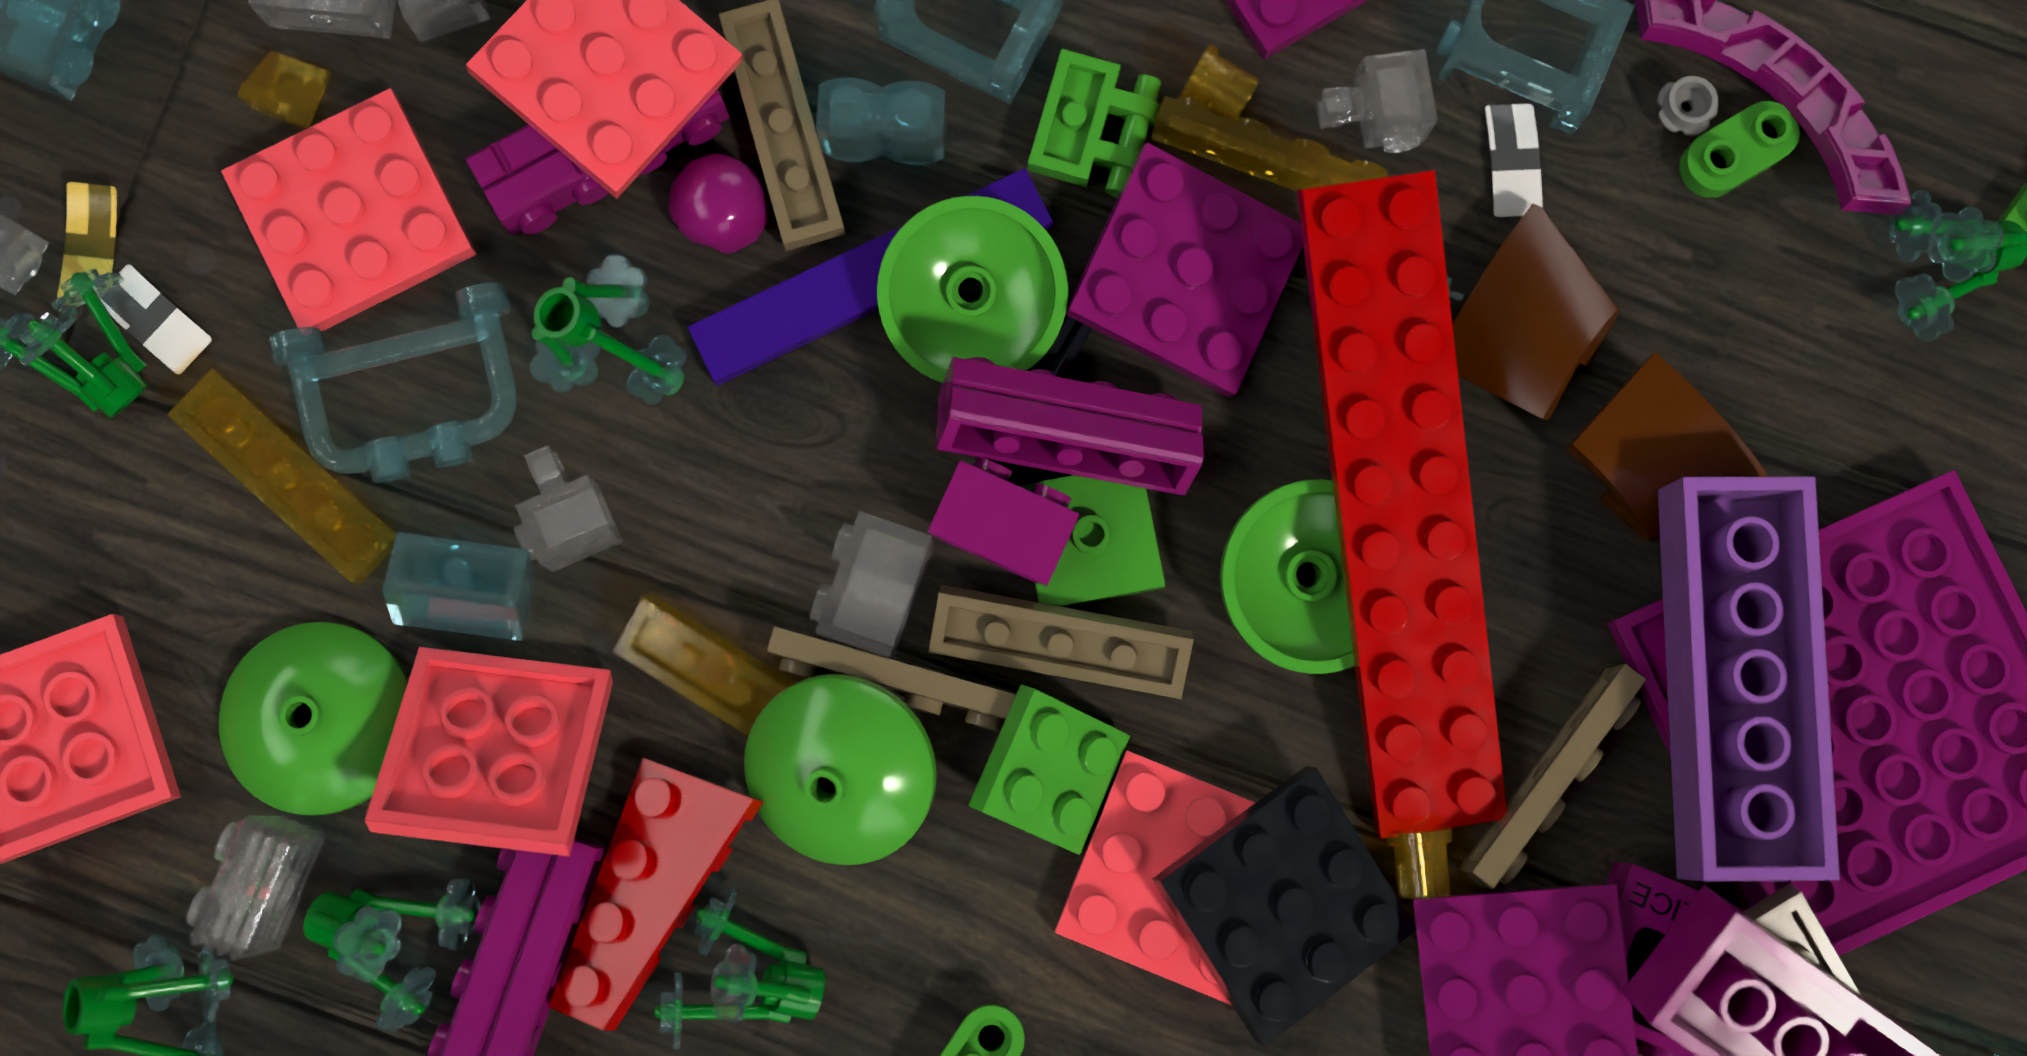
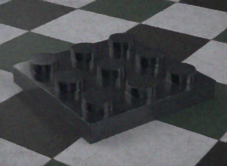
M1305 766L1152 878L1255 1042L1264 1047L1416 931L1415 925L1315 767Z

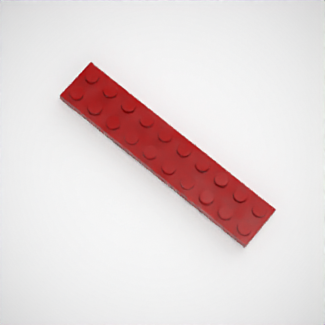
M1435 170L1297 190L1375 832L1383 839L1498 821L1507 813Z

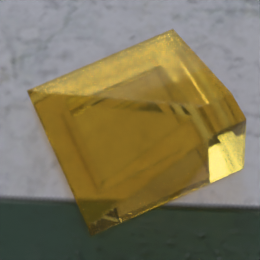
M271 51L241 85L237 96L251 110L307 129L311 124L331 73L329 70Z

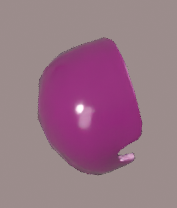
M714 153L685 164L670 187L668 210L672 221L678 226V231L691 242L714 248L724 254L739 251L758 239L769 222L771 198L760 178L746 164L736 158Z

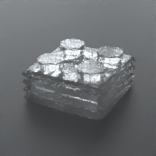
M247 816L240 819L239 823L234 821L229 823L216 845L214 857L216 860L221 861V865L212 886H203L199 890L187 914V924L194 926L190 935L192 946L203 944L205 951L216 949L218 956L229 954L231 961L272 953L280 949L326 840L324 831L313 830L311 825H301L299 821H289L287 816Z

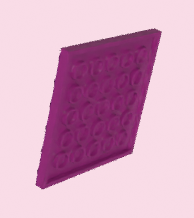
M1955 470L1937 476L1818 529L1840 880L1730 881L1743 910H1747L1789 883L1802 892L1838 956L2027 870V612ZM1662 598L1612 620L1607 625L1625 663L1646 679L1639 692L1671 757Z

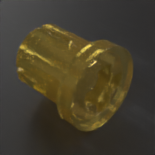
M1209 43L1188 77L1178 98L1188 104L1194 99L1235 123L1260 79L1217 55L1220 48Z
M1437 827L1430 829V831L1408 832V830L1386 832L1387 845L1394 846L1398 897L1423 899L1451 894L1446 843L1453 841L1451 827Z

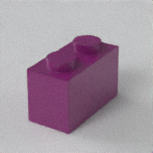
M977 457L974 465L960 460L928 529V534L1043 587H1047L1080 515L1068 509L1072 498L1040 483H1036L1032 492L1010 483L1009 479L1013 472L986 458Z

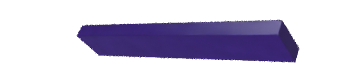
M1026 168L966 195L991 197L1005 201L1028 213L1046 231L1052 228L1053 221ZM902 226L688 326L715 385L719 386L878 311L877 282L881 262L891 240Z

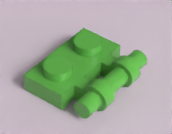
M1061 49L1028 160L1027 171L1087 187L1093 165L1104 167L1110 171L1105 192L1110 196L1118 198L1138 152L1144 145L1148 128L1156 125L1161 108L1160 104L1156 101L1161 81L1151 75L1141 74L1137 77L1133 93L1117 89L1116 84L1121 65ZM1108 113L1125 120L1118 144L1100 140Z

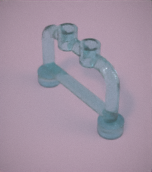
M497 282L482 283L457 291L455 298L460 316L459 321L326 353L321 330L318 328H295L270 336L268 340L274 365L288 367L304 441L311 456L325 469L339 474L370 471L374 483L391 482L410 476L409 461L433 455L434 464L437 468L452 467L472 461L471 446L484 443L499 436L511 423L517 408L516 386L500 322V317L511 311L505 284ZM479 342L491 393L490 408L483 416L468 421L440 423L429 427L427 431L406 436H389L365 443V446L353 449L338 447L333 442L330 436L319 380Z

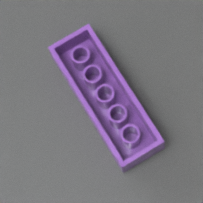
M1682 477L1658 489L1677 879L1696 881L1840 880L1815 477Z

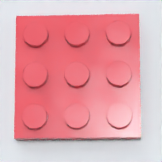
M526 0L469 60L466 67L468 73L617 199L742 63L743 54L680 0Z
M391 88L221 170L300 333L307 338L477 255L398 96Z
M110 614L0 655V864L181 797L123 616Z
M419 647L365 817L369 831L389 835L570 856L613 685L611 671L608 669Z
M1126 750L1054 933L1232 1005L1152 878L1256 802Z

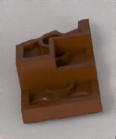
M1534 203L1501 245L1452 326L1459 377L1542 419L1549 420L1578 364L1591 366L1620 309L1604 287L1591 274L1588 266L1577 251L1570 246L1552 222L1547 211Z
M1656 352L1646 358L1565 448L1609 487L1599 500L1645 541L1660 537L1658 489L1682 477H1769L1751 450L1724 418L1681 374Z

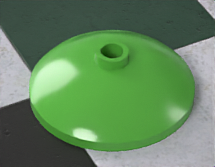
M960 196L942 200L926 207L910 218L899 229L886 249L877 282L879 314L886 334L894 348L920 373L943 383L952 357L964 359L983 357L991 360L995 365L1025 371L1029 370L1053 345L1062 327L1068 301V282L1063 259L1056 244L1044 227L1020 208L1005 201L984 196ZM975 278L980 281L982 292L976 300L966 301L960 297L958 289L964 279Z
M1318 479L1302 480L1282 485L1255 501L1241 515L1229 534L1220 567V588L1225 610L1230 622L1243 641L1253 651L1275 665L1288 670L1309 674H1327L1355 666L1333 483L1331 480ZM1309 562L1314 567L1315 577L1310 584L1302 586L1297 580L1296 572L1300 565Z
M329 622L303 623L282 629L268 636L242 658L230 676L223 692L219 711V736L222 750L230 769L242 786L263 803L284 812L299 815H328L342 812L364 803L373 795L408 684L407 674L398 659L381 642L361 630L346 625ZM307 704L311 709L312 717L308 725L299 728L294 721V714L299 706Z
M839 674L819 675L804 679L787 687L775 696L758 715L749 733L745 748L744 771L749 795L752 798L763 801L762 806L758 810L759 816L771 832L787 846L817 861L835 865H858L873 862L890 855L912 838L925 820L933 802L937 779L936 762L930 739L923 725L900 698L884 687L866 679ZM826 777L835 784L836 793L830 794L823 791L818 784V778Z

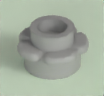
M1698 76L1682 77L1676 83H1667L1660 90L1657 97V104L1661 106V110L1658 113L1659 120L1671 132H1678L1680 130L1686 136H1695L1703 133L1709 128V120L1713 119L1718 111V95L1715 88L1709 81ZM1683 102L1691 105L1690 112L1682 109L1681 104Z

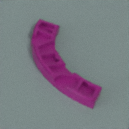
M1635 0L1640 40L1665 43L1710 57L1752 80L1780 104L1785 106L1805 130L1824 160L1836 188L1841 211L1901 215L1912 204L1905 176L1889 139L1885 134L1878 135L1874 126L1861 109L1865 101L1833 65L1793 32L1756 10H1753L1751 15H1748L1716 0Z

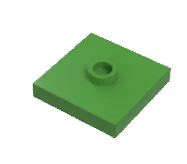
M1075 475L1018 485L1030 492L1033 491L1036 483L1060 491L1072 498L1068 509L1080 514L1048 586L1043 587L1034 582L1039 603L1069 607L1165 588L1166 585L1145 488Z

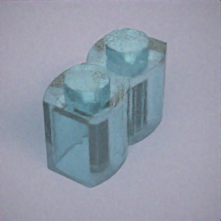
M851 77L831 79L819 84L816 129L822 152L826 155L849 162L868 161L884 155L896 162L910 165L929 164L944 158L947 117L945 91L940 87L922 81H900L881 88L873 82Z

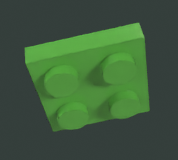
M1020 685L968 806L1080 855L1130 735L1034 688Z

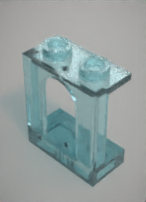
M877 0L874 14L878 16L881 41L1011 105L1066 0H998L1021 13L995 61L931 30L920 22L914 10L915 0Z
M1461 0L1469 3L1462 21L1454 18L1450 19L1436 50V53L1446 57L1437 78L1446 81L1454 67L1556 110L1549 126L1572 135L1591 112L1635 5L1624 0H1537L1592 24L1572 73L1569 74L1500 45L1489 38L1482 27L1480 18L1482 5L1486 0Z

